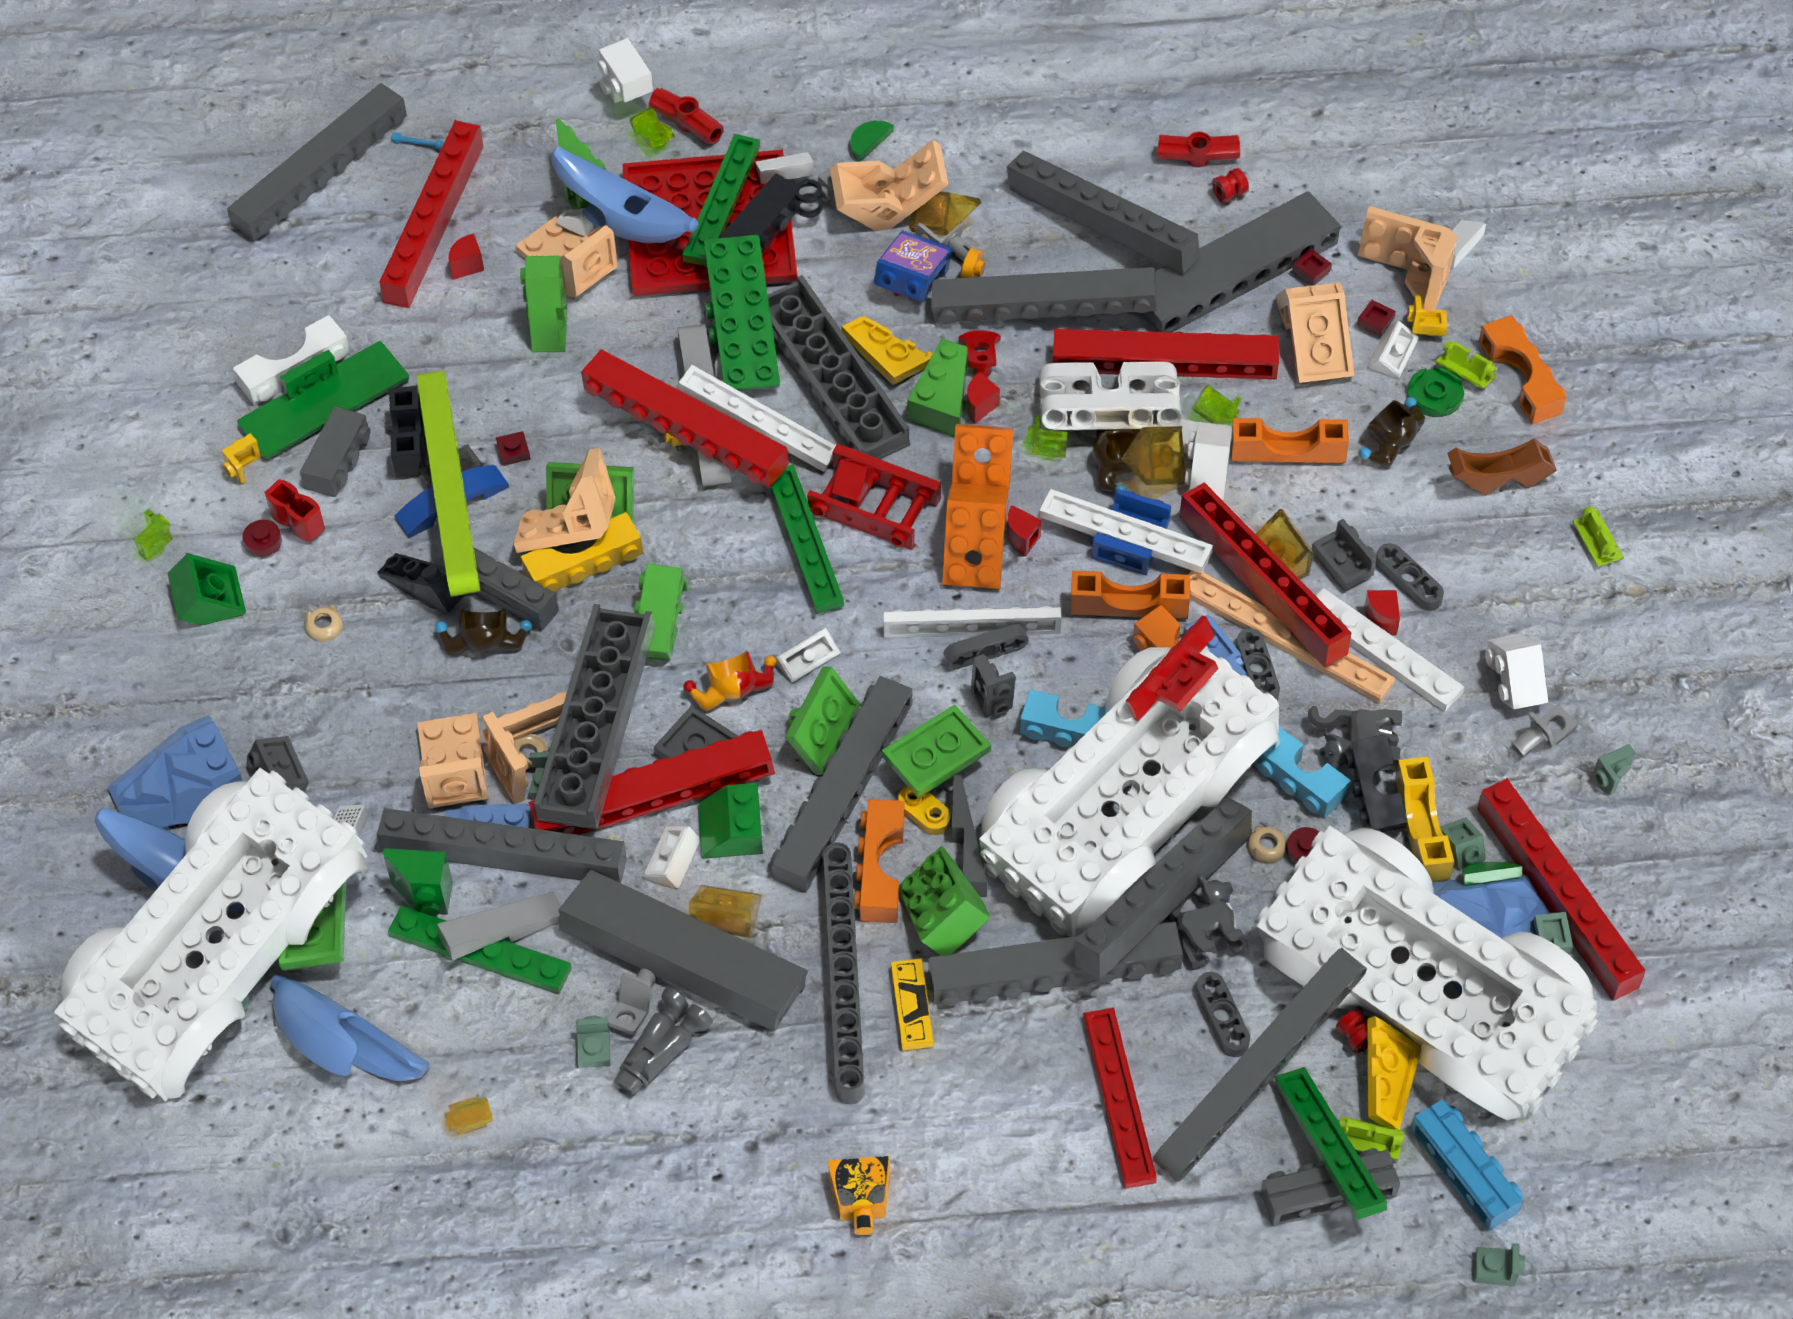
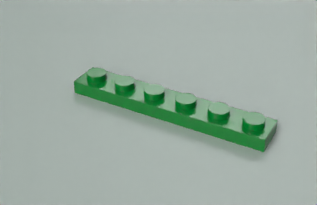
M734 134L698 217L699 225L691 234L683 252V262L707 267L704 241L706 239H717L725 231L761 147L760 139Z
M794 464L788 465L770 486L813 607L816 614L844 607L842 593Z
M401 905L388 929L389 937L450 957L439 938L437 925L446 922V920ZM502 939L456 959L559 995L572 970L570 962Z
M1302 1067L1275 1076L1277 1089L1355 1219L1359 1220L1386 1211L1387 1201L1306 1068Z

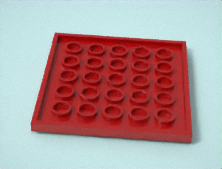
M783 149L758 152L727 227L766 185L760 182L755 162L784 157ZM725 155L622 163L623 179L675 205L689 217L698 220ZM791 220L783 232H779L773 239L771 246L762 252L766 284L798 281ZM685 232L678 238L662 243H641L628 240L633 296L710 289L707 267L683 262V252L692 234L691 232Z

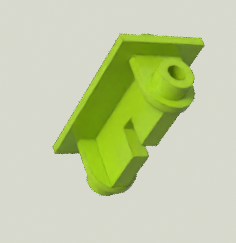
M1448 340L1443 347L1445 353L1435 361L1445 367V369L1452 371L1482 389L1497 377V374H1495L1497 367L1493 365L1494 362L1477 353L1473 355L1471 360L1468 359L1471 350L1456 341L1451 342Z
M1593 506L1584 508L1582 518L1575 519L1572 522L1596 566L1624 559L1598 509L1593 508Z
M1341 1116L1340 1126L1356 1151L1363 1152L1373 1148L1377 1149L1378 1152L1389 1150L1391 1159L1399 1160L1405 1131L1397 1128L1394 1130L1381 1125L1352 1119L1351 1117Z

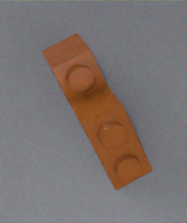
M1535 438L1522 445L1500 452L1470 453L1456 447L1447 453L1451 463L1449 470L1453 477L1457 480H1462L1470 489H1476L1485 496L1510 480L1520 482L1527 488H1530L1557 471L1549 448Z

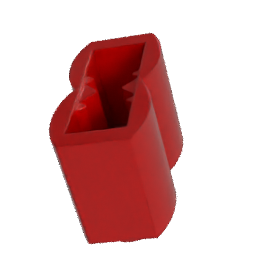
M278 479L264 492L272 518L283 526L291 527L292 532L300 539L311 542L325 529L317 502L309 496L299 494L296 487L291 483Z

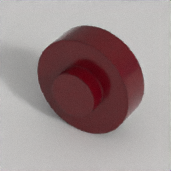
M262 519L250 523L244 529L242 536L246 550L257 557H265L275 553L282 543L279 527L270 520Z
M1302 827L1290 834L1286 852L1288 858L1295 865L1302 856L1307 857L1313 849L1311 844L1320 831L1311 827Z

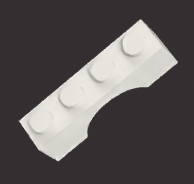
M330 315L305 328V343L296 354L280 360H271L255 355L233 367L237 385L254 406L271 399L274 395L283 391L280 376L288 370L307 362L313 356L329 349L334 355L335 361H339L350 354L347 336Z

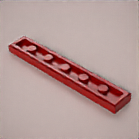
M1113 1007L1083 1013V1021L1124 1188L1128 1189L1157 1183V1176L1115 1009Z

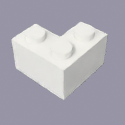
M628 38L599 49L600 61L598 62V68L603 78L600 80V85L604 94H609L614 103L622 100L625 103L653 91L651 72Z
M1198 422L1197 432L1191 431L1187 459H1193L1192 469L1186 468L1184 484L1185 486H1190V490L1205 482L1222 500L1224 499L1232 426Z
M1522 633L1487 640L1488 649L1485 651V658L1488 666L1501 675L1502 684L1498 686L1501 701L1512 709L1548 703L1541 644Z

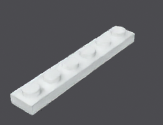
M691 365L679 381L678 390L786 446L789 453L817 469L825 472L833 461L832 451L836 445L701 369Z
M1050 489L1039 512L1040 518L1092 536L1100 533L1151 549L1152 557L1201 574L1213 549V545L1053 489Z
M1323 588L1316 595L1352 632L1350 640L1352 647L1445 712L1461 696L1464 691L1463 685L1328 590Z
M1061 607L982 608L979 610L956 608L939 611L931 609L922 611L894 610L892 612H884V638L977 636L1013 624H1021L1026 634H1061Z

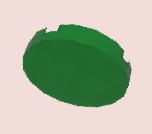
M1434 367V369L1426 370L1427 368L1421 369L1412 375L1408 383L1407 398L1413 397L1416 399V406L1422 414L1429 417H1444L1451 415L1459 409L1464 398V390L1460 377L1455 373L1442 367Z

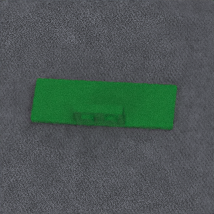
M750 235L706 239L704 241V249L710 285V302L705 303L707 319H712L713 327L709 328L710 344H715L716 353H719L723 382L738 391L779 387L780 377L759 236Z
M381 341L372 344L336 364L334 355L328 349L281 375L284 394L239 418L237 423L246 436L250 433L257 440L260 454L264 459H269L321 430L334 406L354 411L389 391V388H395L410 379L409 374Z

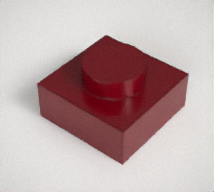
M1310 249L1293 263L1292 271L1313 286L1331 271L1332 263L1313 249Z
M1371 299L1358 317L1357 325L1382 336L1395 319L1396 311Z
M524 431L496 437L503 466L531 460Z

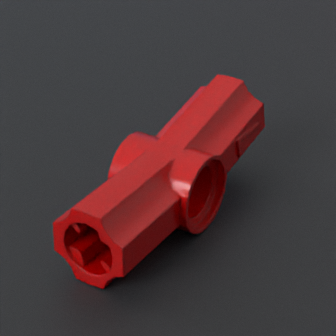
M658 87L652 92L648 102L650 109L676 121L677 127L680 130L692 132L706 144L714 145L720 140L724 132L723 125L700 109L699 103L695 98L690 96L679 97Z
M1200 131L1193 132L1188 137L1159 135L1157 158L1186 160L1190 166L1198 168L1204 167L1210 160L1238 159L1241 153L1239 135L1210 137L1207 133Z

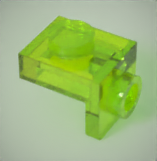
M651 107L630 118L637 142L651 149L661 148L668 140L675 137L672 128L659 122L655 110Z
M1208 384L1202 389L1191 409L1209 423L1223 425L1228 422L1230 424L1233 418H1236L1240 412L1237 407L1242 398L1237 395L1230 401Z
M1035 416L1034 426L1028 427L1027 443H1032V455L1066 458L1068 432L1041 429V417Z
M147 509L143 514L148 527L134 538L139 556L149 561L154 555L159 554L173 539L169 530L170 523L162 514L158 513L156 515Z

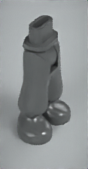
M666 987L661 995L665 1008L664 1012L655 1013L651 1017L643 1033L619 1067L621 1072L614 1079L615 1084L630 1095H634L641 1086L646 1087L648 1085L647 1081L650 1082L672 1058L683 1051L691 1043L693 1033L708 1030L713 1024V1019L703 1008L692 1004L689 1008L688 1002L682 994L671 987ZM684 1016L682 1023L679 1026H674Z

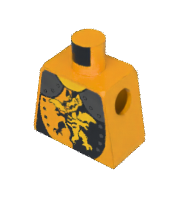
M890 1156L828 1160L829 1180L840 1220H854L855 1234L868 1235L873 1233V1219L886 1217L890 1183Z

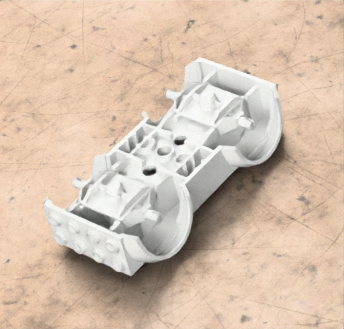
M1205 646L1200 654L1216 661L1219 669L1181 712L1157 700L1139 721L1133 719L1126 699L1144 681L1150 671L1161 662L1171 648L1149 647L1144 649L1124 665L1113 681L1107 696L1106 714L1050 770L1030 768L1015 773L1001 785L989 802L982 819L981 837L979 838L984 871L991 878L996 879L998 877L1004 882L1006 889L1014 897L1018 898L1021 896L1027 901L1028 907L1037 916L1043 915L1051 921V926L1060 935L1066 934L1069 937L1079 936L1143 874L1156 864L1154 853L1201 806L1217 807L1235 782L1272 745L1276 749L1280 745L1279 705L1277 700L1271 694L1263 693L1257 689L1249 677L1246 675L1241 676L1235 672L1224 658H1217L1209 652L1207 646ZM1153 761L1158 763L1161 767L1160 772L1154 776L1146 775L1143 772V766L1147 762ZM1132 785L1138 787L1140 791L1135 796H1127L1123 793L1124 788ZM1112 802L1117 804L1120 809L1119 813L1114 817L1105 816L1101 809L1106 803Z
M259 767L248 782L240 781L224 784L213 790L203 799L192 814L186 829L184 840L185 857L126 927H110L100 930L87 938L72 955L63 973L61 982L63 1002L54 1011L62 1020L59 1026L81 1046L85 1045L91 1050L93 1055L105 1064L108 1062L115 1068L118 1074L129 1082L130 1080L133 1081L142 1092L152 1099L156 1095L164 1101H167L168 1098L181 1097L185 1092L184 1087L187 1077L201 1055L204 1056L208 1053L206 1049L211 1050V1043L228 1025L235 1020H242L245 1016L241 1002L289 944L302 945L306 942L309 930L323 907L330 905L328 901L332 903L334 899L333 894L353 874L359 871L364 874L368 869L366 862L368 855L362 847L364 842L355 835L357 831L344 820L339 824L332 819L333 814L323 805L318 804L316 807L308 802L310 798L299 788L295 787L293 790L285 785L286 781L274 771L268 774ZM234 903H240L244 906V913L238 919H230L227 916L229 906ZM216 930L224 931V937L219 943H209V936L212 932ZM193 952H200L204 957L202 965L198 968H189L186 964L187 957Z
M1331 826L1325 832L1320 831L1311 844V847H1313L1307 857L1302 856L1293 869L1295 874L1289 882L1284 881L1275 893L1276 900L1270 908L1266 906L1257 918V929L1264 942V958L1284 974L1305 986L1338 949L1343 948L1363 964L1367 971L1360 982L1337 1006L1338 1008L1347 1011L1360 1005L1421 1046L1420 1063L1427 1070L1491 1113L1505 1120L1519 1117L1525 1119L1529 1112L1534 1114L1544 1100L1541 1096L1546 1087L1553 1088L1560 1079L1562 1072L1559 1070L1566 1060L1571 1062L1580 1050L1578 1043L1584 1034L1590 1036L1599 1022L1596 1019L1598 1016L1596 1000H1594L1592 985L1587 974L1570 955L1543 937L1528 932H1516L1500 938L1433 894L1432 880L1425 867L1407 848L1386 834L1370 828H1360L1342 834ZM1396 947H1405L1410 953L1409 959L1403 964H1397L1391 959V952ZM1430 966L1435 969L1436 975L1431 981H1422L1418 978V971L1422 967ZM1449 982H1457L1462 987V994L1456 999H1449L1444 995V986Z

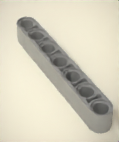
M706 325L678 327L684 374L693 365L714 377ZM697 450L702 486L731 483L730 470L723 463L714 458H707Z

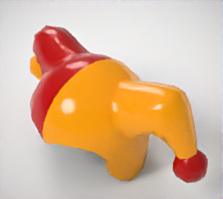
M748 651L716 663L707 662L705 664L710 686L706 692L699 691L692 680L684 682L683 689L685 692L690 693L701 709L710 711L726 699H740L752 691L765 690L773 686V667L776 665V658L767 656L764 659L766 667L763 673L756 671Z

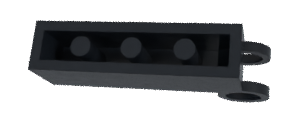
M775 173L719 238L758 235L762 253L764 249L767 250L771 246L777 234L786 229L789 221L795 214L812 218L822 212L821 184L813 179H805L796 184ZM805 186H813L818 190L816 194L807 193L803 195L799 191ZM817 202L818 207L813 211H805L800 207L801 203L810 204Z

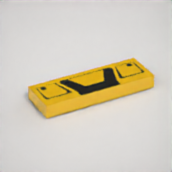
M922 958L891 962L902 1051L934 1047Z

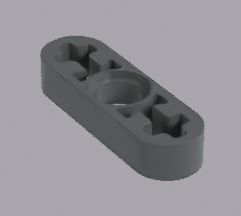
M1387 543L1379 547L1376 556L1377 567L1420 608L1428 611L1438 609L1442 604L1444 596L1443 587L1398 545ZM1411 572L1418 579L1409 582L1402 578V574ZM1425 593H1426L1427 595H1432V594H1434V595H1435V598H1433L1432 596H1429V597L1426 598V597H1425Z
M1013 624L952 643L944 650L943 654L951 669H960L973 665L974 657L985 654L989 660L1018 651L1028 644L1029 638L1021 624Z
M1243 629L1238 634L1236 648L1242 654L1241 659L1244 662L1242 668L1247 673V677L1253 681L1255 687L1260 691L1262 682L1265 681L1267 692H1271V695L1278 701L1280 686L1264 637L1257 629ZM1246 640H1250L1252 644H1255L1254 653L1251 654L1250 645L1245 643ZM1256 662L1265 665L1266 670L1257 673L1250 669V665Z
M1215 972L1203 973L1198 978L1196 994L1222 1051L1230 1057H1241L1249 1048L1250 1034L1223 977ZM1208 983H1210L1212 987H1216L1215 996L1217 999L1215 1001H1213V995L1211 990L1205 989V986ZM1219 1008H1225L1231 1012L1232 1017L1222 1021L1215 1017L1214 1012ZM1232 1027V1033L1235 1039L1241 1040L1240 1046H1236L1234 1042H1230L1231 1035L1229 1029H1231Z

